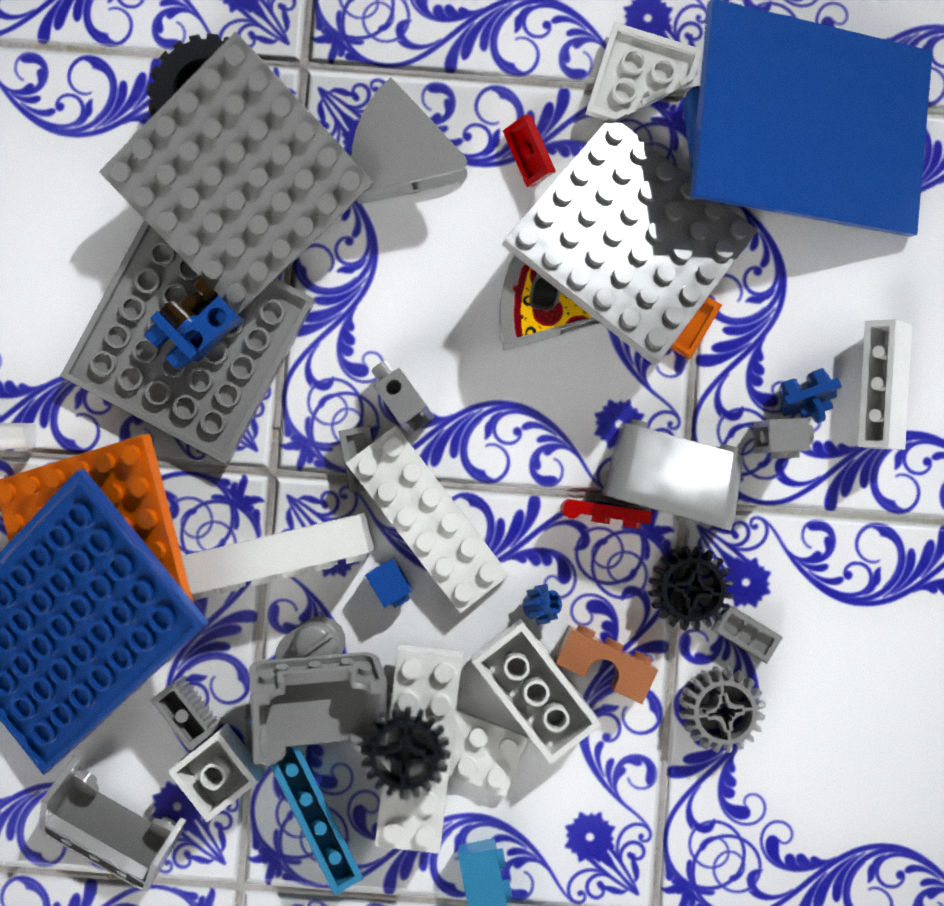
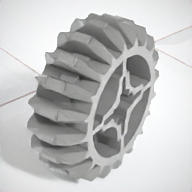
M714 666L712 668V676L707 671L701 670L700 673L703 680L699 682L695 677H692L690 681L695 685L693 690L688 687L683 689V692L689 696V699L683 698L679 701L681 706L688 708L679 712V716L687 720L683 724V728L686 731H692L690 738L694 742L700 740V746L704 749L711 745L715 753H719L722 745L727 753H731L734 743L739 749H744L742 740L746 738L748 741L754 742V737L750 734L752 730L756 732L762 731V728L756 724V721L766 719L763 713L757 711L766 706L764 701L758 699L762 694L761 690L753 688L755 682L751 678L744 680L745 674L740 670L733 675V669L726 666L723 673H721L720 669ZM724 686L738 688L743 695L744 701L739 702L736 699H729L728 693L724 691ZM712 690L711 699L707 703L700 704L703 697ZM724 703L728 709L727 711L724 710L725 713L721 716L716 710L717 708L721 709L719 706ZM743 715L739 724L733 728L734 720L738 716ZM706 717L707 720H716L721 733L711 732L703 728L699 718Z

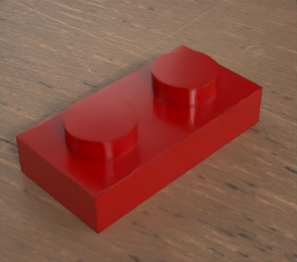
M523 115L503 130L526 187H533L556 172L532 115Z

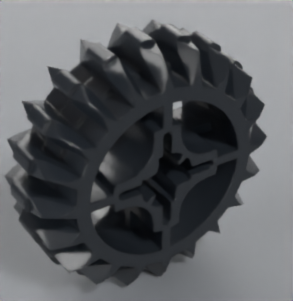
M682 546V556L679 555L677 550L672 549L670 550V555L673 560L670 561L665 556L660 557V561L665 565L663 569L653 566L652 570L658 573L659 577L658 579L651 577L648 579V582L657 585V589L649 590L648 595L651 597L659 596V598L654 600L651 605L654 609L663 607L658 616L661 619H665L670 615L668 624L672 627L677 625L680 620V629L684 631L688 629L690 622L695 631L700 630V621L709 628L712 626L711 616L720 621L722 620V615L718 610L720 608L726 611L730 609V606L723 603L724 598L733 599L734 594L726 591V588L734 586V581L724 580V577L728 576L731 571L729 568L719 569L724 561L719 557L712 561L714 552L707 550L702 556V548L695 546L691 555L689 547ZM690 563V567L686 568L682 578L669 579L678 567ZM700 564L705 566L710 572L714 587L703 584L701 580L702 572L699 571ZM694 584L704 591L696 590L691 591L689 594V592L677 585L686 586ZM667 589L679 592L680 604L683 605L681 612L671 605ZM701 598H711L704 608L692 612V609L696 608V604Z
M406 706L404 715L400 716L398 708L394 707L391 711L392 719L382 712L379 716L381 724L372 721L369 728L373 733H364L363 740L368 744L361 746L360 753L368 757L362 760L361 766L364 768L372 767L367 772V779L370 780L378 777L375 788L379 790L384 784L387 785L388 797L393 795L394 789L400 790V799H405L407 790H411L412 796L417 798L419 797L420 786L425 792L429 793L432 788L430 781L439 784L442 777L438 772H447L448 765L442 760L450 759L451 752L442 748L449 745V738L439 737L444 732L443 725L432 728L436 719L435 716L431 715L426 721L422 720L424 715L423 709H419L415 717L411 716V706ZM402 728L399 740L388 742L387 745H379L380 740L388 732ZM415 729L421 732L428 739L432 748H426V744L416 742L413 738L412 730ZM405 738H407V747L410 748L409 752H411L409 758H407L406 766H404V757H401V749L404 746ZM380 757L395 763L398 768V775L388 770ZM425 759L432 760L425 770L419 774L409 776L412 765L424 763Z

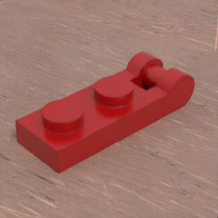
M574 499L564 500L560 506L561 513L571 519L578 517L580 514L592 515V522L610 524V519L612 518L623 520L622 526L636 529H641L642 523H651L652 512Z

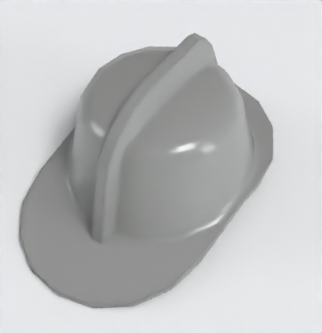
M326 616L314 617L288 633L279 642L276 649V659L342 654L345 648L344 631L331 618Z

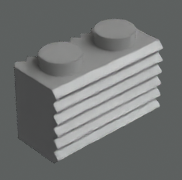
M181 676L150 701L190 751L211 735L220 726L221 721H217V716H213V711H209V706H205V701H201L202 696H197L198 691H193L194 686H190V681H186V676Z

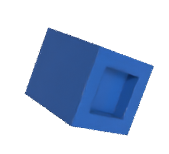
M395 557L365 575L384 608L390 604L397 608L410 600L408 594L412 592L413 587Z

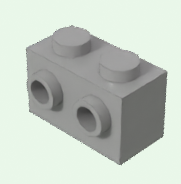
M809 418L770 419L753 423L754 453H771V459L799 458V451H809L810 444L814 441L813 426L809 425Z

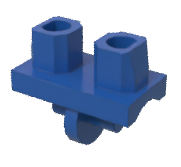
M824 368L812 371L807 375L806 380L810 388L801 390L797 379H790L781 383L779 388L782 398L780 410L783 417L800 411L801 418L812 417L816 423L825 421V411L833 409V404L830 400L837 397L836 391L842 387L839 379L831 380Z

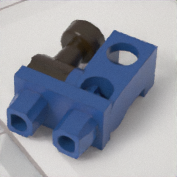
M201 276L193 282L192 285L195 289L180 302H168L160 312L157 311L150 317L154 323L144 334L157 348H160L169 339L175 343L176 346L165 357L176 369H182L192 360L199 362L232 329H237L245 322L244 318L240 314H236L225 303L223 298L218 296L214 299L218 293ZM204 299L209 302L212 301L198 316H196L194 310L201 304V302Z

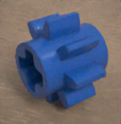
M543 584L534 586V589L526 591L528 596L523 599V611L529 619L536 618L537 625L547 624L551 620L558 619L557 614L561 611L562 601L560 595L555 590L548 591V585Z

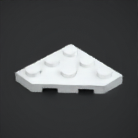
M614 22L585 114L605 121L608 119L620 121L688 86L695 78L703 49Z

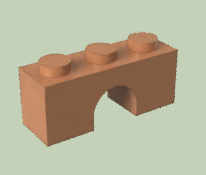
M579 624L577 628L569 625L553 658L555 663L585 677L589 667L598 660L611 661L615 666V674L610 683L612 690L643 705L658 672V669L651 664L653 658L639 651H635L634 655L623 650L624 645L609 637L604 642L594 637L596 632L584 625Z

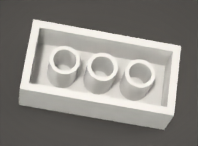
M522 618L518 619L472 655L474 666L550 764L602 725L597 715Z

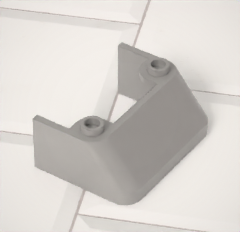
M73 756L41 799L40 830L52 840L140 890L148 891L178 841L186 820L180 817L176 823L168 817H162V819L155 818L152 822L148 821L98 792L97 778L87 770L78 771L79 758Z

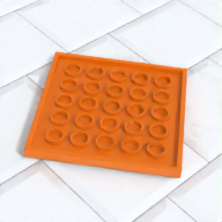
M151 434L136 436L0 479V509L8 541L10 542L76 471L84 469L193 602Z

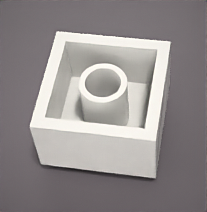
M227 723L167 771L206 822H209L257 784L265 773L259 764H253L252 754Z

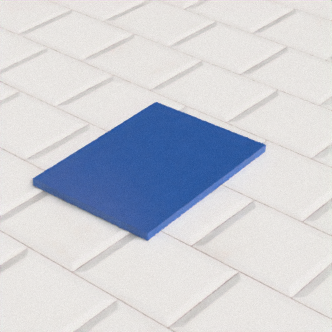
M723 0L708 1L690 197L912 237L917 235L933 51Z
M84 469L76 471L0 552V721L43 775L58 765L210 623Z

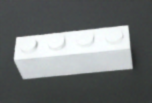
M897 319L865 321L858 447L905 450L912 324Z

